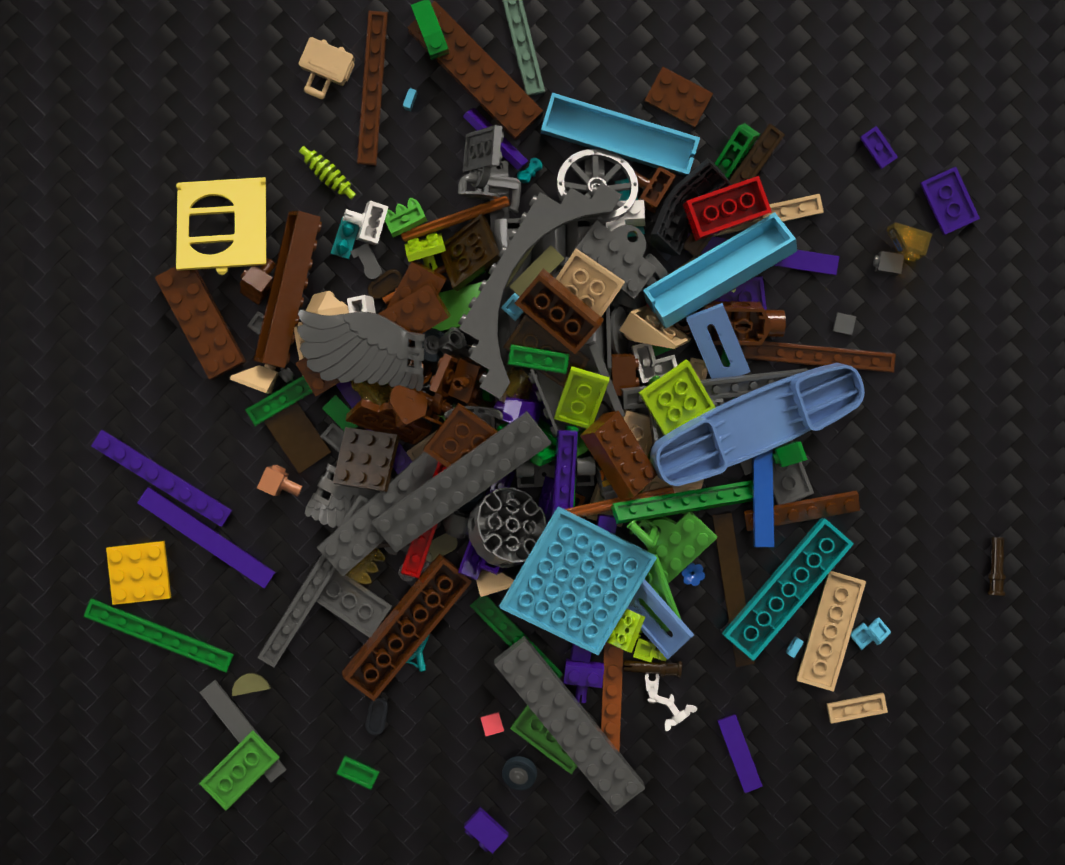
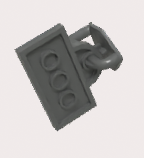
M494 125L466 134L463 172L469 174L464 175L459 180L458 194L467 198L491 200L499 198V194L489 193V187L511 189L512 198L508 210L513 213H519L520 180L490 175L491 168L499 166L502 159V152L500 151L504 138L502 126ZM467 183H471L475 191H467Z

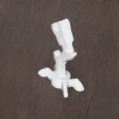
M646 673V690L650 697L647 699L648 702L666 704L674 714L671 719H666L665 721L666 731H669L671 726H675L687 718L690 712L694 713L697 711L696 706L686 705L685 710L679 712L674 704L673 694L670 695L669 699L657 694L659 674H656L654 681H650L649 675Z

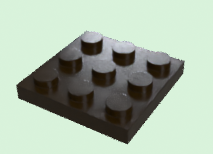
M480 214L445 241L446 251L440 253L452 288L457 292L501 259L498 256L500 252L487 218L483 214Z
M345 427L333 483L342 486L388 492L400 436Z

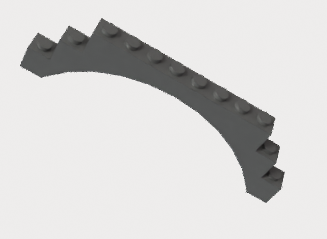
M601 182L599 187L595 185L591 191L590 196H592V199L573 188L563 192L559 199L562 202L561 204L541 192L538 196H533L529 203V206H531L529 212H524L519 220V223H521L518 230L514 229L509 237V240H511L508 247L504 246L498 255L501 259L498 264L494 263L488 272L491 276L488 281L483 280L478 289L481 291L477 298L473 297L468 306L471 308L467 315L463 314L458 323L461 325L459 328L461 331L479 341L478 344L474 343L468 353L471 356L469 358L489 370L488 373L484 372L479 380V383H481L480 388L501 400L510 385V380L500 355L498 314L505 287L515 267L537 242L562 225L585 217L611 214L622 194Z

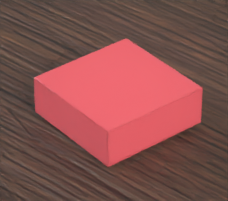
M499 712L481 717L485 736L504 731Z

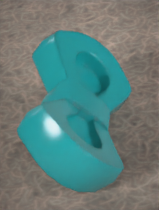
M531 158L529 167L517 173L520 182L529 183L531 177L536 176L535 173L543 168L541 160Z

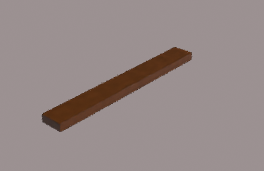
M368 11L357 164L377 166L388 12Z
M764 341L762 345H742L745 359L815 366L841 363L852 366L857 370L894 373L896 356L894 353Z

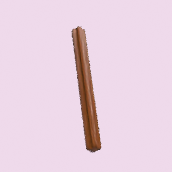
M503 196L428 222L402 233L401 237L403 241L407 242L411 239L419 238L476 218L480 214L485 215L508 207L510 205L507 196Z
M672 486L640 492L633 498L619 499L617 497L565 510L579 517H585L612 511L611 506L613 503L672 494L674 490Z

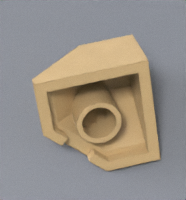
M331 291L314 294L306 309L308 312L320 315L349 313L348 306L343 301L336 299Z

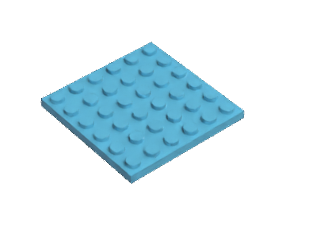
M558 506L499 607L599 655L657 557Z

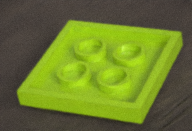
M688 360L683 361L638 392L664 436L690 420L716 408Z

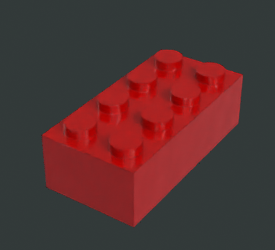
M759 176L690 199L683 204L696 241L766 217L772 213Z

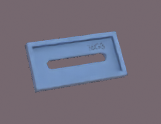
M723 303L686 317L711 379L741 376L750 372ZM709 324H713L716 328L730 362L728 367H724L707 329Z
M644 579L627 609L645 616L641 630L668 660L694 634ZM639 598L643 599L673 633L672 637L664 629H661L656 620L640 605Z

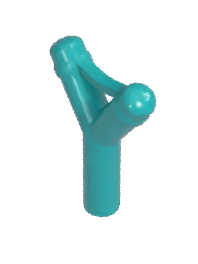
M430 634L406 662L416 666L420 672L426 670L422 652ZM416 658V659H417V664H415V663H413V662H409V661H411L412 659Z

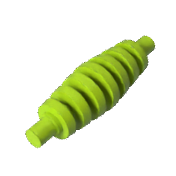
M305 146L299 150L305 157L304 162L306 164L311 162L309 168L311 170L316 168L314 174L316 176L321 174L319 177L320 181L326 180L325 184L327 186L333 184L331 189L334 191L339 188L338 194L340 195L346 194L350 199L355 197L356 193L350 189L351 183L349 181L344 183L346 177L342 175L338 178L341 171L337 169L333 172L336 168L334 164L328 166L330 161L327 159L322 162L324 157L322 155L316 157L318 152L315 150L309 151Z

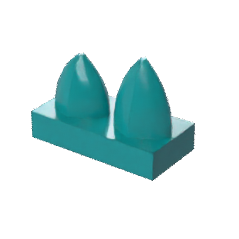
M341 220L331 254L350 260V251L354 248L360 228L359 225Z

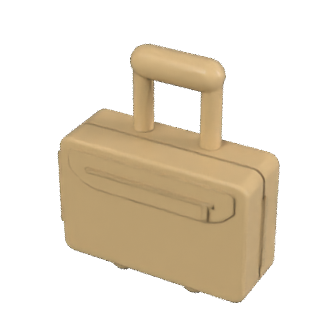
M310 37L299 61L301 69L311 73L304 87V92L316 98L324 99L331 82L344 86L345 82H348L355 66L354 56L346 52L343 47L336 48L329 45L324 39L320 41ZM315 75L326 79L322 91L310 87Z

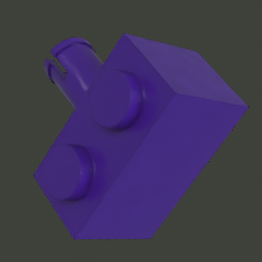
M506 397L505 403L497 401L494 408L503 414V421L508 422V424L526 411L538 424L543 404L529 399Z
M566 658L564 684L576 685L575 698L580 702V696L582 695L581 703H586L588 687L602 688L604 663L571 661V659Z

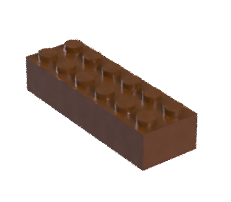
M176 266L155 277L210 380H214L246 363L242 352L197 269L177 271Z

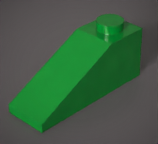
M422 0L412 4L413 13L431 60L449 54L447 43L430 0Z
M745 123L736 128L715 162V165L727 179L731 177L760 135L759 132Z

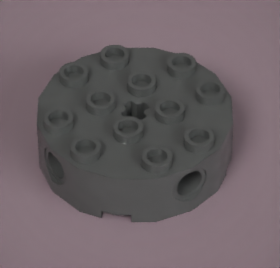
M513 487L499 488L477 501L470 511L467 525L470 542L477 554L489 564L501 568L521 565L526 561L547 526L542 508L537 506L536 502L532 500L533 497L527 492Z

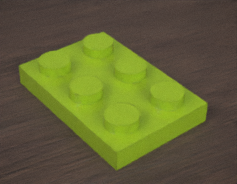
M571 366L554 414V419L586 429L589 428L595 421L609 383V377Z

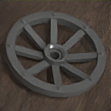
M587 149L571 155L562 164L558 173L556 187L559 198L565 189L573 188L576 191L587 192L585 196L591 199V191L595 185L599 187L601 182L615 191L630 190V196L626 203L618 201L616 207L619 209L611 214L582 218V220L589 222L598 220L600 223H606L623 217L632 208L638 194V180L629 163L619 155L602 149ZM592 158V179L576 164L577 162ZM598 158L615 164L603 179L599 177ZM571 168L586 185L564 182L567 171ZM620 169H622L629 180V183L607 185Z

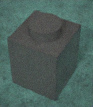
M884 251L879 252L878 255H875L873 267H876L875 272L900 275L904 255Z

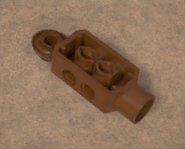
M712 301L692 313L695 314L723 303L740 345H762L766 337H783L785 334V311L764 310L761 302ZM687 320L684 322L678 321L673 324L686 335L692 333ZM709 324L707 329L714 345H722L715 326Z

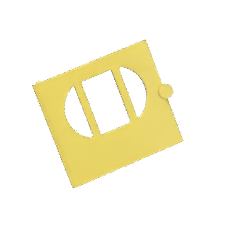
M266 177L182 182L176 185L178 190L177 271L216 268L218 274L224 275L228 272V267L266 265ZM208 196H221L233 203V206L191 208L197 201ZM235 213V234L189 237V217L191 215ZM233 242L225 251L212 255L199 253L190 246L191 244Z

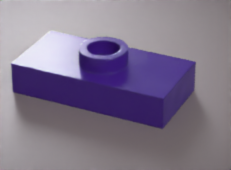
M877 126L860 137L880 169L898 158Z

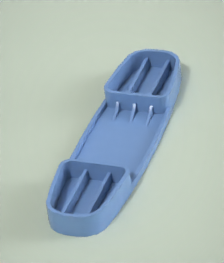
M833 363L792 375L741 395L690 420L657 440L652 446L650 453L652 466L658 474V478L673 486H681L721 474L727 467L765 453L810 430H821L859 407L865 394L861 376L852 366Z

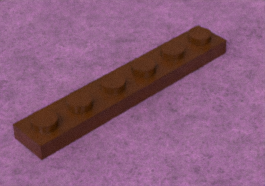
M856 490L774 505V526L860 511L859 494ZM753 510L744 511L746 529L751 531L753 530Z

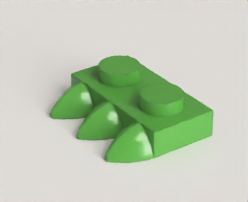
M409 198L408 208L402 204H397L396 214L391 210H387L385 222L393 238L428 221L417 200Z

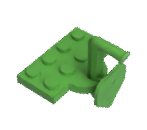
M687 512L677 522L667 517H656L639 521L633 520L627 525V529H630L628 533L630 535L634 533L648 548L646 551L658 555L668 583L717 539V535L693 512Z

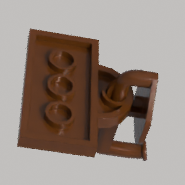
M444 354L440 358L436 375L430 381L429 390L435 392V395L431 396L418 391L425 395L428 402L427 406H429L427 414L423 418L439 425L443 424V422L439 421L440 416L454 408L452 406L453 402H461V400L448 395L459 361L448 354Z
M401 385L395 386L391 390L388 403L377 405L370 400L362 399L347 413L345 420L376 432L397 434L400 436L399 440L412 445H416L432 431L433 425L423 419H419L426 414L428 402L425 395Z

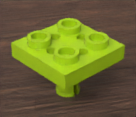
M431 233L426 238L420 240L414 238L405 244L409 262L422 258L424 265L430 268L429 263H431L433 270L437 268L434 255L446 251L441 233Z
M626 609L608 638L607 643L632 653L637 638L641 636L639 633H642L641 627L645 616Z

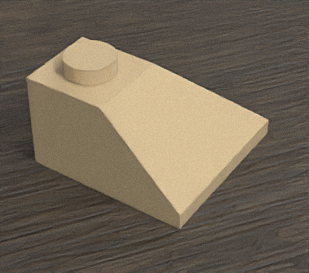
M258 365L232 375L230 380L264 393L272 394L279 372L275 371L276 367L272 365Z
M481 569L478 580H476L480 596L483 597L510 588L516 577L505 571L495 575Z

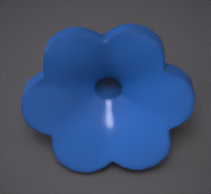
M691 562L681 571L685 584L697 586L705 578L703 567L700 564L695 565Z

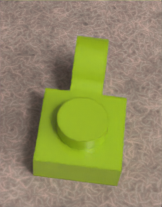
M638 638L633 657L647 662H652L653 657L662 661L667 660L651 641Z

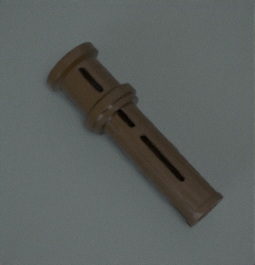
M992 537L991 574L988 576V579H990V591H988V595L1005 596V592H1003L1004 580L1006 579L1005 574H1003L1004 538Z
M624 660L623 672L660 674L662 677L677 676V678L681 679L682 661L678 663L666 661L657 663Z

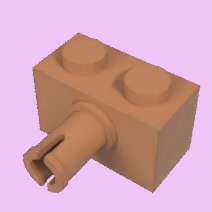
M273 465L266 467L257 489L273 496L280 495L281 491L284 490L298 497L303 486L288 480L289 474L285 473V468Z

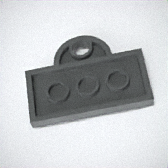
M596 220L572 251L574 252L575 249H578L624 280L625 283L620 290L632 300L636 298L657 270L654 265L642 257L646 249V240L643 233L632 225H622L610 231ZM629 232L636 234L635 242L628 240L627 235Z

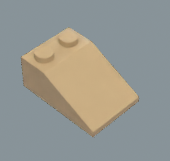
M647 305L631 311L620 328V331L624 333L628 340L676 349L691 340L689 336L674 325L665 329L657 318L656 313L654 314Z

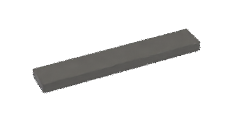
M216 680L199 692L239 743L252 730L261 738ZM278 759L264 775L272 782L287 769Z

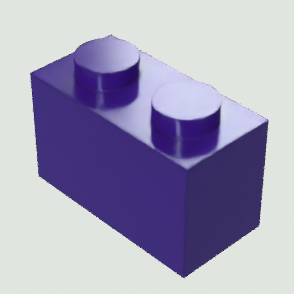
M481 807L464 825L465 833L472 839L475 837L480 842L479 846L486 852L489 850L492 854L508 837V832Z

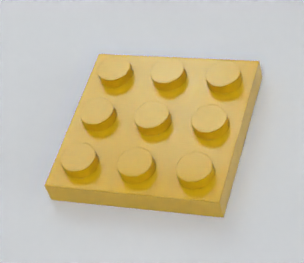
M165 541L106 548L112 605L171 598Z

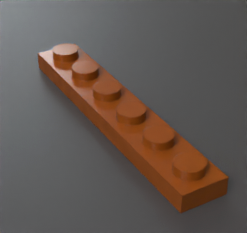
M606 642L603 659L601 730L620 752L623 650Z

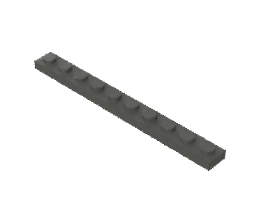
M805 368L700 381L711 400L739 397L770 383L808 370ZM647 386L621 389L622 408L647 407L638 393Z
M359 493L339 527L365 505L369 499ZM323 554L317 560L257 656L258 659L272 667H275L336 570Z

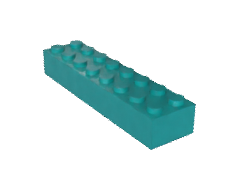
M820 518L722 632V635L754 661L854 543L828 520Z

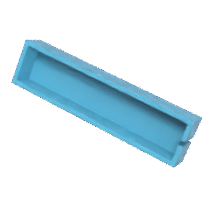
M555 93L551 95L541 128L542 134L591 149L607 150L624 159L658 169L661 166L667 171L683 177L690 173L694 160L693 157L700 137Z
M774 212L643 289L645 301L654 314L656 313L664 328L667 329L797 252L796 238Z

